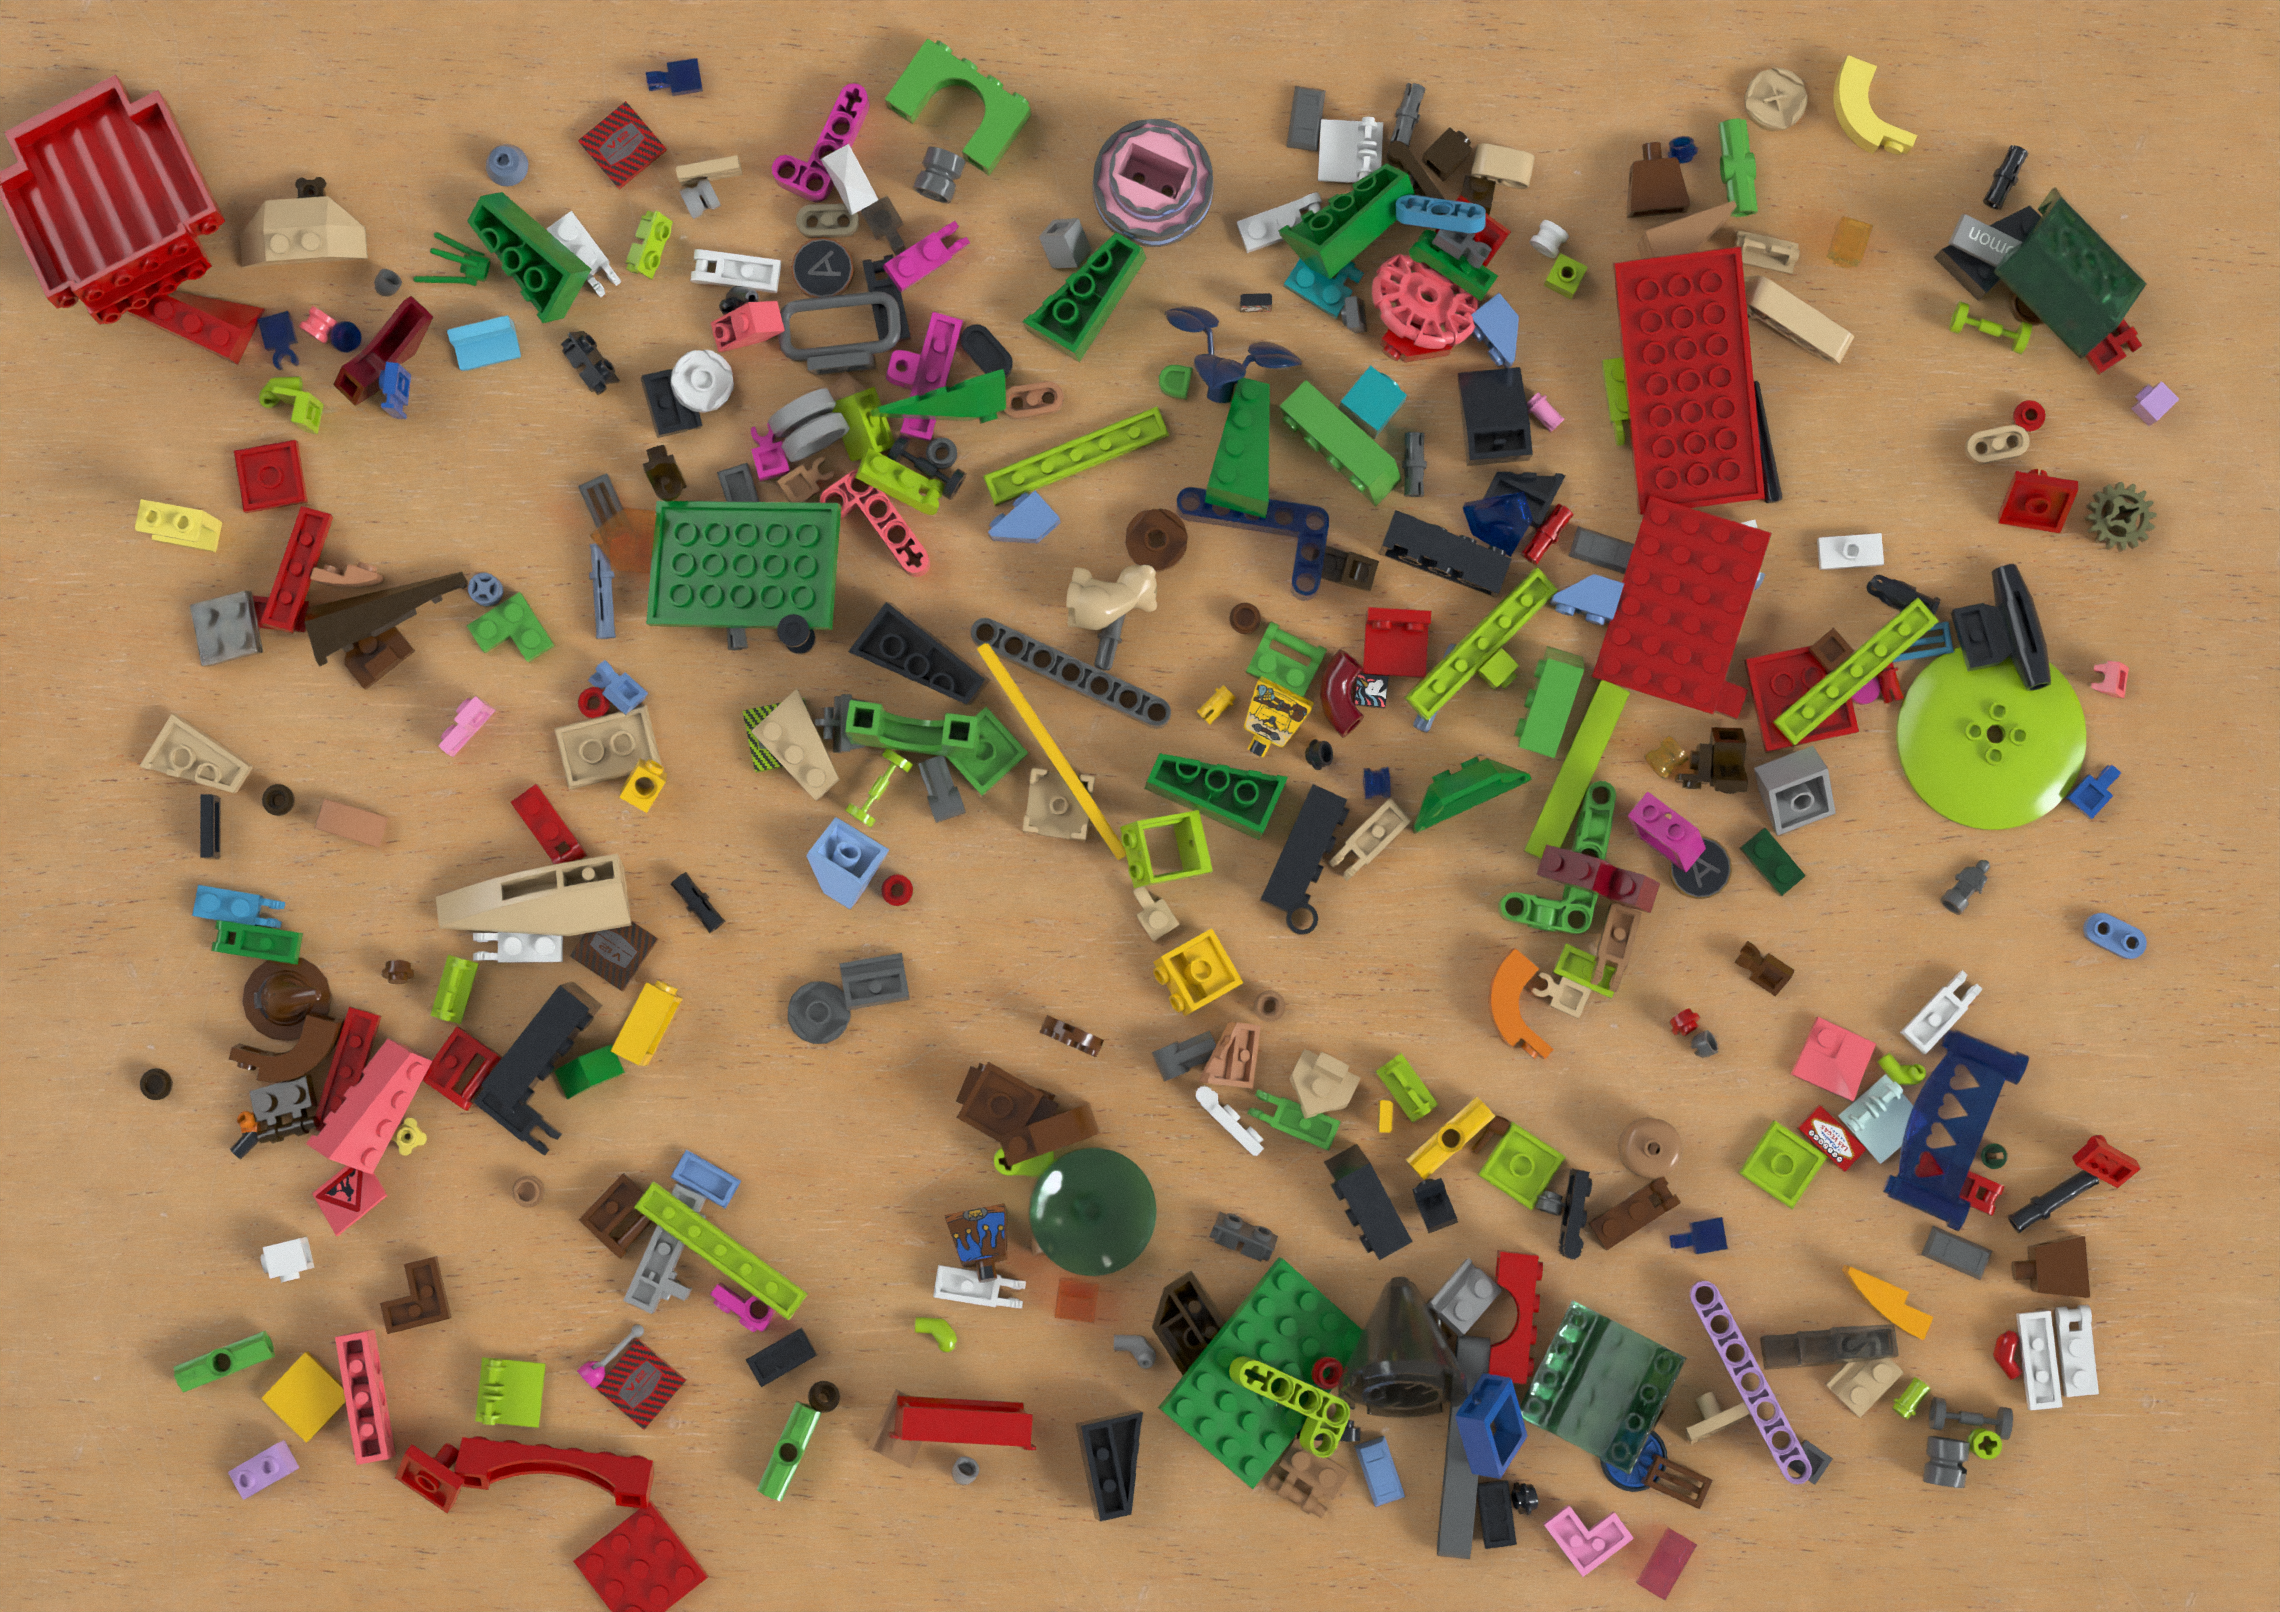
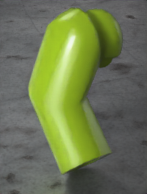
M301 376L271 378L260 391L259 402L264 408H272L278 404L281 399L272 393L273 386L302 391L303 383Z
M1890 1052L1877 1061L1890 1079L1899 1085H1917L1926 1077V1070L1922 1065H1900Z
M916 1317L915 1333L932 1334L939 1343L938 1348L943 1352L954 1350L955 1343L957 1342L956 1333L946 1320Z

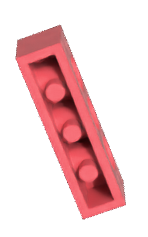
M375 1329L337 1336L335 1341L356 1465L389 1459L396 1455Z

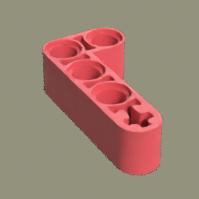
M858 469L845 475L821 494L820 503H827L834 496H839L843 499L841 519L859 507L908 575L920 577L927 573L930 567V559L926 550L885 493L871 485L864 492H855L852 489L854 481L857 480L855 477ZM877 503L887 506V512L881 518H875L871 515V508ZM896 528L903 529L906 532L904 540L900 543H893L889 540L890 532ZM910 547L915 557L923 556L920 559L922 565L918 568L914 564L908 566L911 561L904 550Z

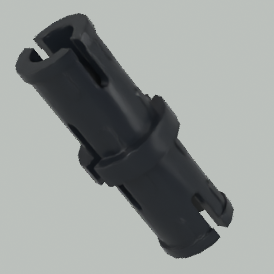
M2010 145L2003 163L1993 174L1994 180L1983 199L1985 205L1996 210L2002 209L2009 191L2019 180L2017 176L2029 154L2027 150L2017 145Z
M684 872L672 881L670 885L688 905L686 909L698 917L709 934L725 922L724 918L721 917L708 899L710 897L707 893L701 892L687 872Z

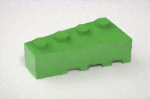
M1307 380L1280 405L1284 416L1282 418L1283 423L1294 433L1298 430L1305 437V443L1316 453L1319 451L1326 458L1327 463L1338 473L1341 472L1348 479L1349 483L1375 507L1402 481L1395 459Z

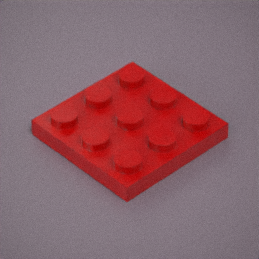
M1811 646L1744 660L1764 752L1793 747L1773 721L1829 674L1809 652L1808 648ZM1852 697L1794 746L1858 733L1859 728Z
M651 1500L649 1501L648 1509L640 1508L573 1561L611 1612H665L709 1577Z

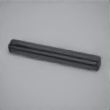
M1754 381L1764 500L1766 503H1776L1781 501L1783 496L1760 384L1758 381Z

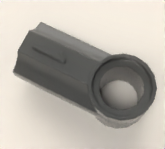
M934 757L919 763V770L929 794L927 799L935 822L938 823L966 813L958 787L954 786L945 757Z
M1209 1030L1181 1043L1177 1041L1152 1052V1055L1165 1082L1190 1071V1068L1209 1061L1216 1044Z

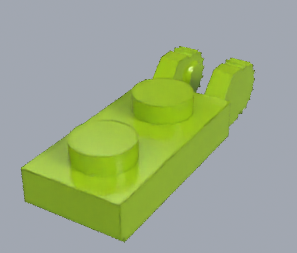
M1619 357L1602 360L1610 423H1613L1617 446L1625 444V432L1622 422L1629 421L1623 358Z

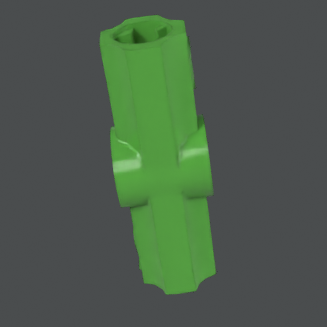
M1737 118L1720 122L1718 130L1722 153L1720 157L1721 180L1723 184H1726L1728 202L1735 200L1737 205L1730 217H1746L1756 214L1758 212L1754 185L1756 162L1753 152H1750L1746 119Z
M262 1331L176 1365L173 1368L177 1385L184 1393L273 1358L275 1353L272 1340L266 1331ZM221 1353L228 1355L231 1364L228 1370H224L219 1366L218 1358Z
M796 1401L756 1491L771 1499L782 1502L796 1469L804 1456L805 1449L822 1414L821 1412L814 1410L808 1404ZM791 1443L796 1446L798 1454L795 1459H786L782 1455L781 1447L783 1444Z

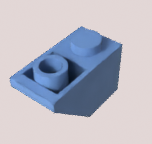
M1498 293L1471 315L1475 325L1471 335L1477 342L1483 341L1490 349L1488 355L1497 366L1503 365L1505 368H1510L1515 361L1519 316L1502 295Z
M1036 491L1030 495L1025 492L1012 504L1015 508L1005 516L1004 513H1001L989 524L992 529L988 531V534L993 541L1038 544L1061 521L1058 515Z
M1593 574L1554 594L1549 604L1556 606L1555 611L1558 613L1573 616L1575 612L1585 615L1587 622L1603 626L1604 622L1609 623L1614 618L1624 583Z

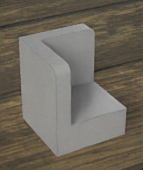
M1079 218L1052 220L1039 236L1052 268L1078 267L1091 251Z

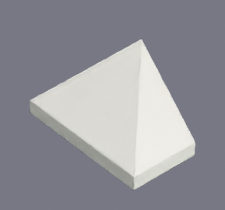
M849 144L821 159L850 215L879 200Z

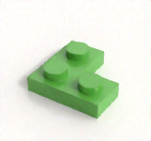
M521 592L467 625L484 653H487L511 637L525 660L530 662L555 646Z

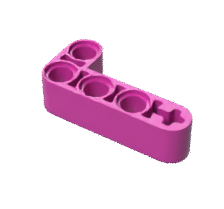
M855 83L843 87L807 163L790 155H782L775 159L772 165V174L778 186L812 202L817 203L827 199L834 183L820 159L823 153L827 151L834 152L847 144L852 148L870 107L868 95L864 87ZM858 96L861 103L855 102L851 109L849 99L855 100ZM845 123L850 128L846 134L837 135L833 132L836 125ZM787 166L793 167L795 173L792 177L785 179L779 176L782 168ZM820 179L824 184L820 190L810 191L807 188L810 181Z

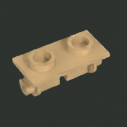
M1740 230L1737 231L1734 247H1741L1743 264L1788 274L1793 273L1794 264L1797 262L1800 252L1798 250V243Z

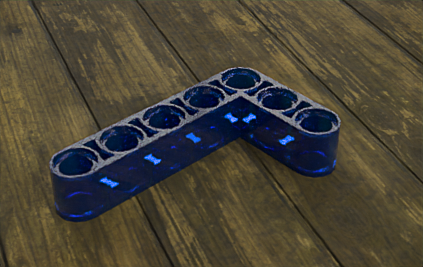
M1187 487L1180 491L1176 499V511L1184 520L1297 537L1291 578V592L1294 597L1301 601H1308L1315 597L1320 586L1329 528V515L1323 508L1269 499L1266 518L1260 517L1257 520H1249L1243 512L1232 509L1226 515H1217L1213 511L1214 505L1205 502L1206 489ZM1192 497L1198 501L1199 507L1193 511H1188L1183 508L1181 503L1184 499ZM1279 512H1287L1291 515L1292 521L1290 524L1281 525L1276 521L1275 515ZM1312 516L1319 517L1323 522V526L1318 530L1310 529L1306 524V520ZM1306 547H1313L1318 550L1319 556L1317 559L1309 561L1302 556L1301 551ZM1303 577L1312 580L1314 588L1310 591H1302L1298 588L1297 581Z

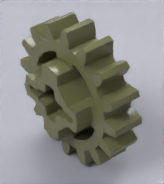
M2118 482L2114 489L2109 484L2103 487L2104 494L2098 491L2093 495L2097 503L2090 502L2086 506L2089 510L2093 511L2092 514L2085 517L2086 521L2093 523V526L2087 531L2088 533L2097 532L2096 543L2102 540L2107 541L2106 549L2108 550L2113 548L2115 544H2117L2119 552L2124 551L2127 544L2133 549L2138 546V540L2144 542L2149 538L2144 531H2152L2155 528L2149 520L2155 518L2157 513L2149 512L2148 509L2154 502L2153 500L2144 501L2143 498L2147 493L2145 490L2138 494L2135 493V484L2129 485L2127 489L2124 488L2123 482ZM2123 497L2131 500L2134 504L2124 501ZM2105 506L2106 512L2104 518L2101 519L2102 508ZM2131 512L2123 520L2110 521L2117 514ZM2138 515H2140V523L2137 528L2135 522ZM2107 529L2117 532L2118 536L2111 534Z

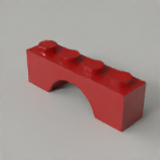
M1497 1250L1494 1282L1503 1286L1513 1297L1517 1317L1509 1335L1503 1340L1490 1345L1488 1374L1509 1377L1513 1383L1526 1384L1527 1377H1532L1534 1369V1358L1529 1357L1530 1345H1535L1537 1338V1326L1532 1325L1533 1313H1538L1540 1307V1294H1536L1535 1290L1536 1281L1542 1280L1543 1262L1538 1261L1539 1256L1536 1254Z

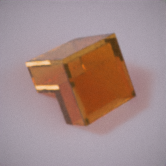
M1060 1277L1054 1318L1094 1323L1100 1282Z

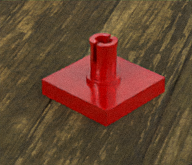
M2032 469L2028 473L2015 471L1998 513V524L2061 533L2079 490L2078 481L2050 477L2044 470H2041L2040 475H2038V469Z
M448 1443L443 1445L434 1458L411 1444L404 1453L395 1479L447 1514L454 1506L465 1481L450 1470V1467L458 1457L459 1451Z

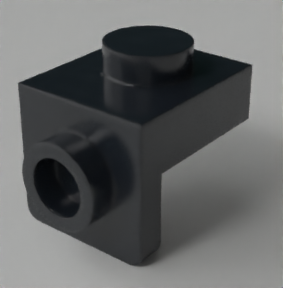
M1442 1178L1424 1180L1412 1189L1416 1205L1428 1234L1458 1223Z

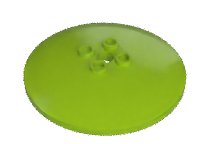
M1961 647L1955 648L1953 653L1939 656L1918 674L1901 703L1896 725V743L1904 774L1917 795L1931 809L1959 825L1981 830H2002L2032 822L2048 813L2062 801L2072 788L2081 770L2086 750V724L2079 699L2065 676L2050 662L2051 685L2039 690L2026 691L2010 656L1997 666L1968 672ZM1990 726H1997L2001 729L2003 737L1999 743H1992L1987 738V730Z

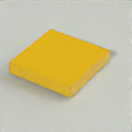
M308 1351L261 1398L306 1443L346 1403L343 1385Z

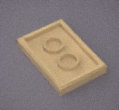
M646 705L634 708L626 715L621 711L554 728L569 790L628 776L639 758L645 761L651 759L661 765Z

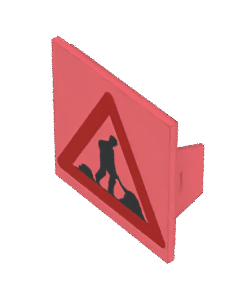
M345 1166L312 1193L337 1237L387 1197L384 1187L374 1172L369 1174L350 1166Z

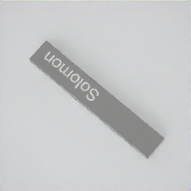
M1966 214L1960 216L1948 244L2110 324H2115L2128 296Z

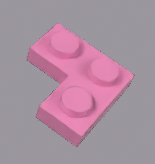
M476 696L472 700L467 698L456 710L458 715L454 720L458 725L455 726L453 724L441 735L443 741L438 746L446 754L454 757L496 710L486 701Z
M1569 1505L1543 1523L1582 1577L1634 1539L1614 1511L1588 1530Z

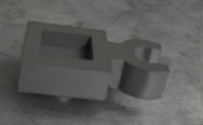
M1440 229L1432 242L1458 260L1463 255L1473 267L1478 269L1492 250L1485 243L1472 240L1475 236L1474 233Z

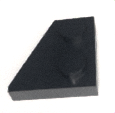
M1497 472L1482 502L1534 528H1539L1566 475L1555 473V476H1537V473L1524 472L1522 474Z

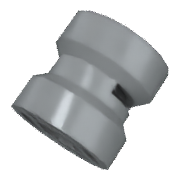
M708 178L699 181L698 185L694 188L686 187L679 191L693 219L701 216L703 211L708 208L714 210L721 206ZM702 195L704 200L701 201L699 196Z

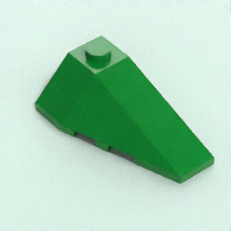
M1001 369L970 378L952 387L944 386L927 392L925 395H915L871 410L872 417L971 421L979 418L980 424L998 419L997 413L1006 409L1005 373Z

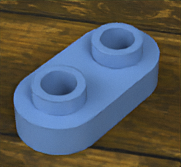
M2093 914L2086 919L2083 926L2084 935L2089 942L2121 958H2137L2146 949L2147 941L2142 931L2109 914ZM2100 923H2104L2107 927L2104 935L2098 932V925ZM2129 937L2135 940V947L2132 949L2126 944Z

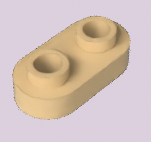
M2017 425L1980 431L1973 434L1966 441L1965 454L1975 464H1987L2016 458L2027 450L2030 442L2029 435L2024 428ZM2007 438L2015 440L2016 445L2014 448H2010L2006 444ZM1976 444H1982L1985 447L1984 454H1979L1976 451Z

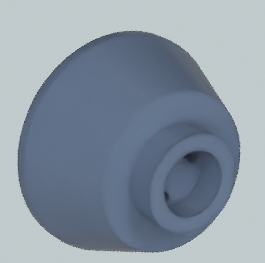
M503 144L497 146L489 153L486 159V171L490 179L496 184L506 187L513 186L525 178L528 172V159L519 147Z

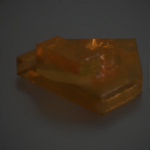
M623 507L589 534L619 571L650 574L656 510Z

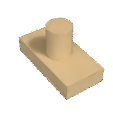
M1706 1393L1695 1399L1705 1420L1686 1428L1685 1434L1690 1444L1696 1443L1748 1419L1750 1412L1745 1402L1722 1412L1714 1393Z

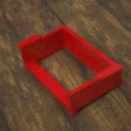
M897 1396L894 1432H888L890 1438L908 1441L1019 1446L1024 1450H1036V1446L1031 1444L1033 1414H1027L1024 1411L1023 1402Z

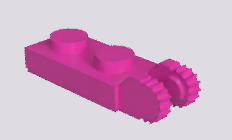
M956 221L946 225L937 233L934 231L883 265L884 270L900 292H903L950 261L953 255L970 244L967 237L959 239L948 249L941 240L950 236L958 229L959 225Z

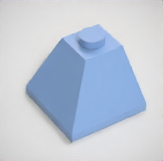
M835 817L809 850L806 857L823 893L851 909L865 891L889 849Z

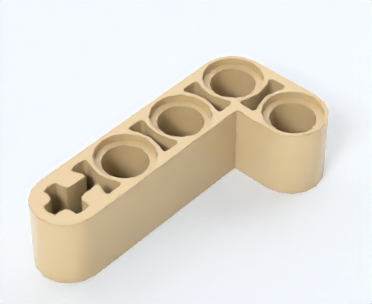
M1757 275L1744 277L1748 319L1758 318L1821 360L1832 365H1840L1854 339V336L1849 331L1773 281Z

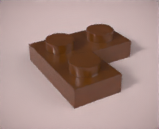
M434 1256L404 1264L411 1295L380 1303L387 1334L452 1318L438 1257Z

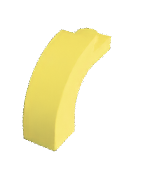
M1848 55L1837 75L1833 95L1835 113L1842 129L1857 146L1871 154H1874L1880 144L1884 145V149L1892 154H1907L1913 147L1917 135L1882 121L1875 115L1870 106L1868 91L1877 66Z

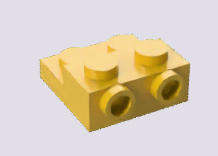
M1212 928L1153 961L1155 965L1153 974L1156 980L1161 985L1166 984L1172 994L1169 996L1172 1008L1178 1013L1182 1012L1184 1017L1243 984L1241 977Z

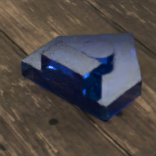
M1524 492L1465 502L1462 507L1472 535L1490 546L1506 551V555L1509 557L1512 556L1533 520Z

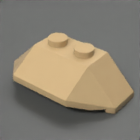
M328 196L265 201L240 235L243 268L368 259L366 228Z

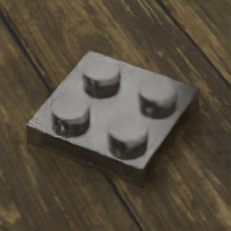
M245 590L190 605L202 666L209 667L263 653L252 591Z

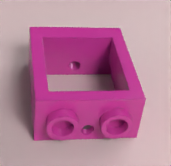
M1648 791L1628 815L1636 836L1685 873L1706 849L1698 828ZM1671 814L1672 817L1669 819L1665 815Z

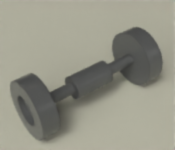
M1934 1397L1931 1401L1929 1411L1930 1429L1942 1430L1945 1418L1958 1420L1960 1424L1982 1426L1983 1424L1995 1425V1433L2000 1439L2008 1440L2010 1438L2013 1427V1411L2011 1408L2000 1407L1996 1419L1986 1418L1981 1413L1959 1411L1958 1414L1946 1412V1401L1944 1398Z

